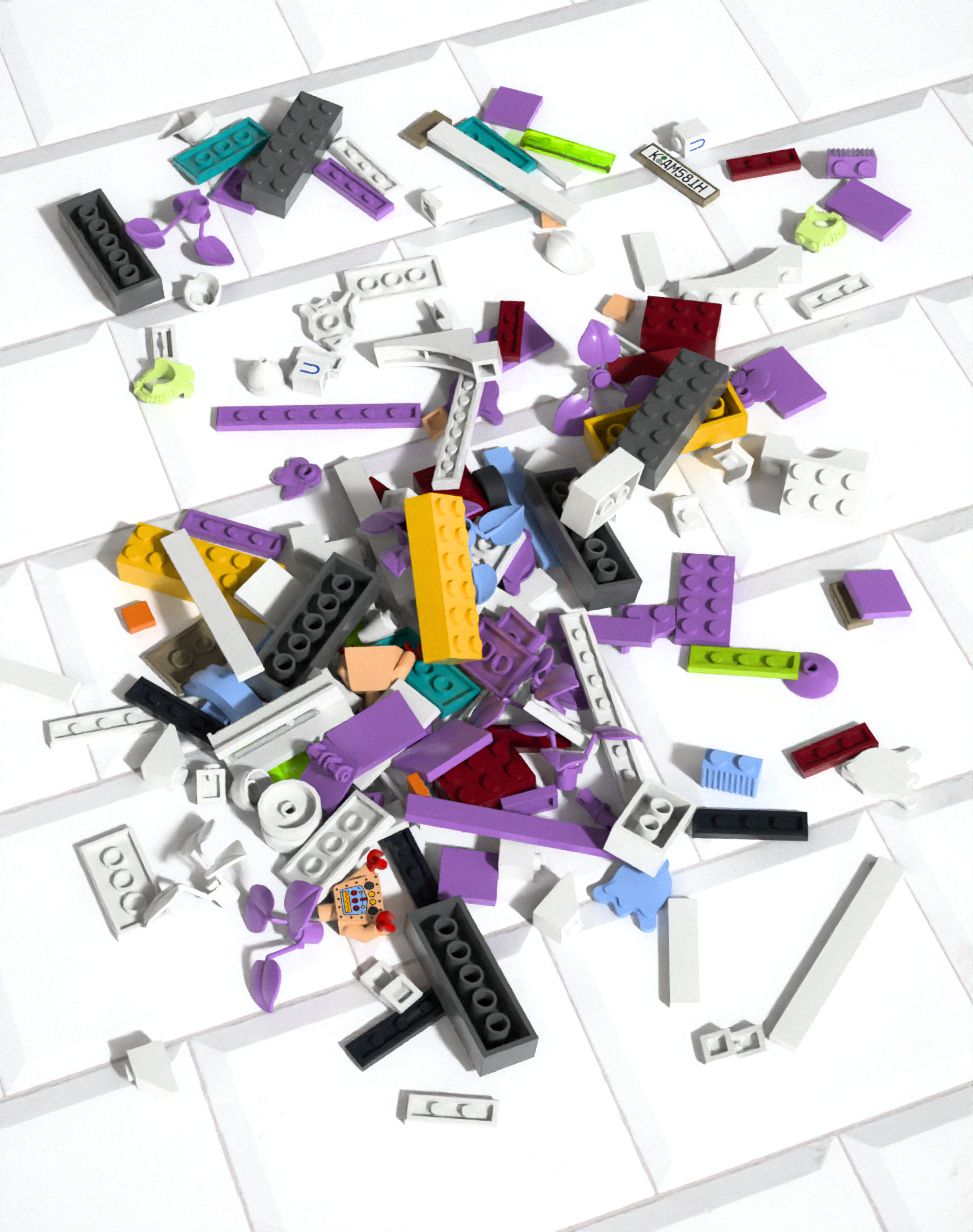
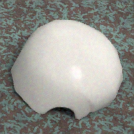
M199 272L196 278L188 280L185 285L183 297L186 304L195 311H209L216 307L222 292L220 281L211 273Z

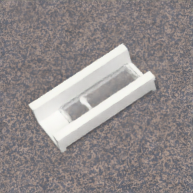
M327 667L321 670V675L315 676L305 684L288 691L217 731L214 735L211 733L207 734L215 754L219 760L223 759L233 779L248 769L260 768L267 772L305 751L309 743H319L324 737L328 738L327 732L355 716Z

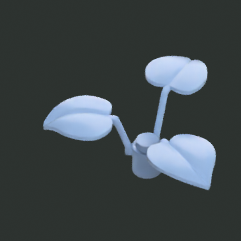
M523 505L506 506L488 512L480 519L479 529L476 524L473 525L470 519L465 518L466 530L469 535L468 548L472 561L471 572L475 587L476 605H481L493 596L497 587L496 572L490 565L481 564L476 567L474 565L470 547L476 541V534L484 540L490 538L492 543L498 546L515 543L521 537L524 530ZM404 532L403 534L409 545L408 532Z

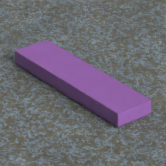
M328 158L313 168V175L375 221L378 222L395 210L393 202L332 158Z
M193 509L188 511L179 527V530L185 528L190 537L263 558H271L274 561L278 560L287 543L285 535Z
M548 613L544 636L548 638L546 641L566 642L559 622V615L563 614ZM588 615L598 644L652 648L656 629L655 620Z

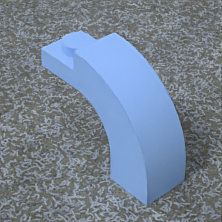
M211 664L205 670L194 673L190 677V681L183 686L188 696L204 698L218 706L231 723L264 706L257 695L243 681L239 683L232 672L216 664Z

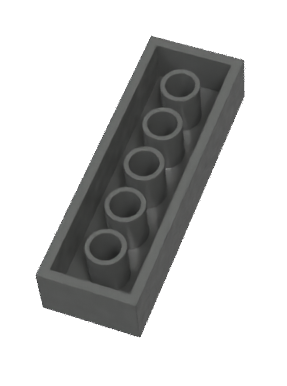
M300 91L243 180L241 202L249 205L252 204L259 210L285 219L313 174V168L319 164L329 145L342 127L344 107Z
M101 188L56 205L61 227L120 316L165 298L161 276L140 245L127 234L125 223Z
M681 349L608 450L611 454L621 447L645 464L638 485L652 491L656 490L726 390L729 366L688 349Z
M576 467L529 474L522 498L586 611L635 603L643 581L608 521L585 539L560 521L563 513L562 505L570 492L568 486L575 477H581Z
M333 552L258 652L257 656L263 664L265 671L246 679L245 684L254 693L271 702L297 686L312 680L315 676L321 675V670L328 666L378 597L381 576Z
M461 895L406 913L403 933L479 1077L534 1058L539 1037Z

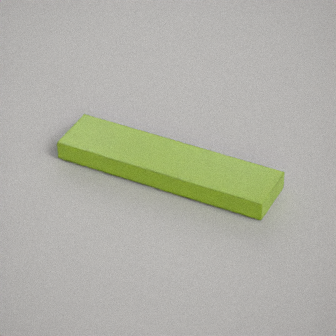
M690 645L687 671L688 673L798 680L801 656L800 652Z

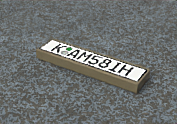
M654 142L636 153L637 161L704 208L720 196V189Z

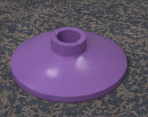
M813 652L801 653L798 680L784 679L787 688L795 695L806 699H819L832 693L839 679L836 665L824 655Z

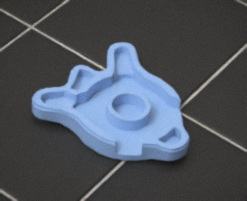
M666 859L655 878L626 862L617 870L611 881L594 888L593 899L597 903L611 904L620 918H625L630 913H635L640 929L643 932L651 933L656 928L657 912L667 903L668 898L671 896L672 879L669 873L670 863Z

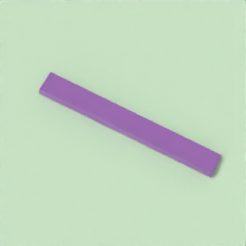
M421 403L217 407L216 430L217 432L421 428Z
M410 793L407 796L404 821L623 861L603 849L611 830Z

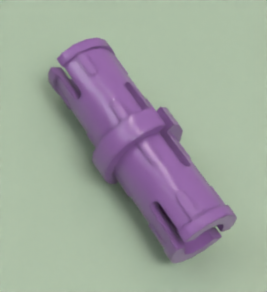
M588 788L582 789L577 794L578 797H575V802L591 815L590 819L595 824L599 823L606 830H612L618 817L611 811V807L607 803L603 804Z

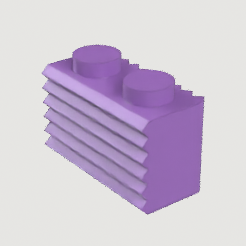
M829 147L826 158L828 178H876L877 155L873 147L871 149L868 147L866 149L857 148L856 150L854 147L852 149L849 147L847 149L844 147L842 149H835V147L831 149Z

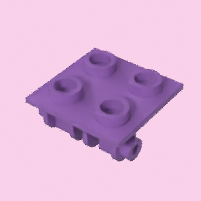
M324 737L321 743L311 742L307 745V756L311 760L299 781H304L315 788L321 800V807L333 815L362 766Z

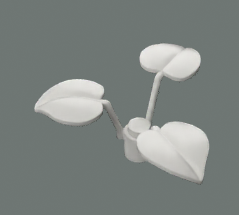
M213 818L206 822L201 829L193 833L181 849L183 857L188 856L195 850L208 867L204 875L209 880L205 886L208 892H202L183 883L178 885L172 883L161 891L148 906L144 918V926L148 931L151 923L176 900L180 891L184 890L200 896L209 903L214 899L224 909L229 908L239 898L241 892L222 876L220 872L232 864L248 858V855L244 850L243 843L240 840H235L216 857L214 864H211L202 852L201 844L212 835L216 827V821Z

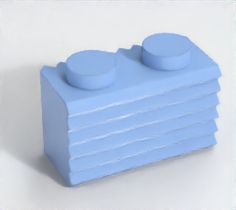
M707 747L702 763L700 786L702 788L707 787V789H718L719 792L723 790L724 792L729 791L730 794L734 792L735 795L740 794L741 796L746 795V797L751 796L755 798L761 779L763 759Z

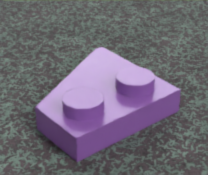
M621 605L622 618L655 620L656 629L653 643L659 638H666L675 634V605ZM621 646V654L629 653L631 646Z

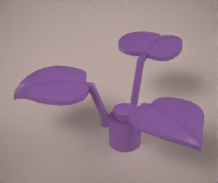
M200 189L185 192L173 200L172 208L178 216L162 231H160L159 226L155 222L147 218H135L125 225L127 234L137 244L148 249H159L165 245L163 236L182 217H185L191 223H200L199 239L201 241L195 243L194 249L203 261L219 266H229L235 263L232 253L219 238L212 235L204 237V224L210 219L211 214L208 208L210 202L207 197L201 194Z
M591 319L577 347L579 358L585 364L591 366L587 371V379L590 382L588 385V400L586 402L580 394H572L566 397L556 411L553 431L556 435L573 437L584 435V420L597 417L595 410L590 407L593 401L594 388L605 389L609 385L614 386L628 395L624 401V407L628 408L642 404L658 382L653 376L641 375L631 382L630 390L611 379L610 373L604 368V362H613L618 358L620 342L616 334L607 325L598 320Z
M463 500L465 518L483 510V507ZM385 509L361 522V529L368 534H381L392 528L397 531L403 546H392L381 553V561L389 572L399 578L410 566L412 568L410 547L398 525L404 522L406 517L400 510Z
M547 644L535 652V655L540 659L524 681L532 677L538 686L534 698L537 701L546 702L565 715L566 710L554 697L579 687V683L575 677L574 669L569 664H562L551 670L545 676L543 683H541L538 673L545 671L551 665L554 658V650ZM494 694L476 706L469 718L468 724L484 730L501 717L505 710V704H510L525 711L523 709L524 705L507 697L500 699L498 694Z
M526 721L510 726V731L515 730L529 736H546L550 739L551 747L541 748L540 754L553 766L555 770L554 784L557 789L563 791L576 790L578 774L583 773V766L588 761V756L596 740L601 738L606 740L637 739L641 743L643 742V737L626 728L598 726L594 727L593 732L595 733L592 735L585 752L582 753L557 748L554 734L558 732L542 721Z
M295 880L290 883L284 897V909L287 913V920L271 915L275 900L268 887L260 884L250 887L245 904V922L248 929L256 934L262 933L266 929L269 920L270 922L289 926L288 937L295 942L291 946L267 954L265 961L256 960L252 966L249 978L250 991L256 1004L267 1013H273V1004L278 996L282 977L279 964L272 959L296 949H304L305 944H319L323 939V924L318 920H309L323 890L320 886L301 880Z

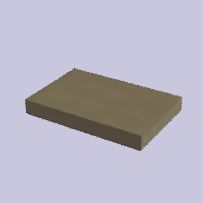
M203 618L144 657L145 663L178 696L185 692L183 686L190 681V677L194 673L205 670L211 664L223 666L227 663L225 656Z

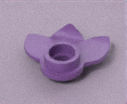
M756 369L751 371L749 375L740 370L733 375L730 381L745 409L750 408L754 402H766L777 393L774 388L767 386L770 380V373L766 369Z
M295 457L289 460V467L278 469L272 477L273 482L285 486L282 495L283 500H290L300 497L308 488H314L319 485L322 480V471L317 464L309 463L306 458Z

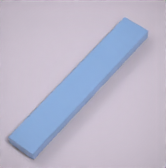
M508 447L483 451L482 458L486 465H494L503 478L510 506H524V529L529 530L532 534L531 543L534 555L542 570L561 566L522 498L526 480Z

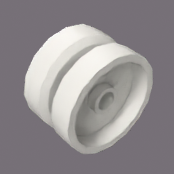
M295 779L281 780L270 785L259 799L258 815L262 836L267 845L277 852L296 854L323 825L320 797L315 788L304 781Z

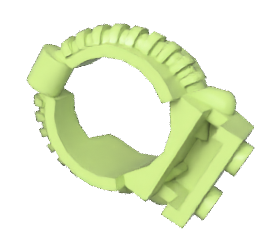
M811 205L807 209L806 215L801 219V223L797 224L794 241L809 248L811 251L820 253L822 246L826 247L827 244L831 246L845 236L847 225L841 215L835 212L831 214L824 211L816 212L815 206ZM819 221L835 223L828 228H819L813 225V223Z
M156 358L154 367L144 372L139 380L134 383V394L138 395L146 403L158 405L171 403L172 398H179V395L184 393V398H191V393L194 392L192 380H195V372L191 370L189 365L173 363L166 358ZM158 378L171 381L166 384H154L152 392L147 391L144 387L150 381Z

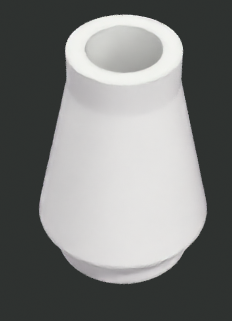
M390 610L380 611L358 632V637L367 646L378 640L395 635L400 625Z

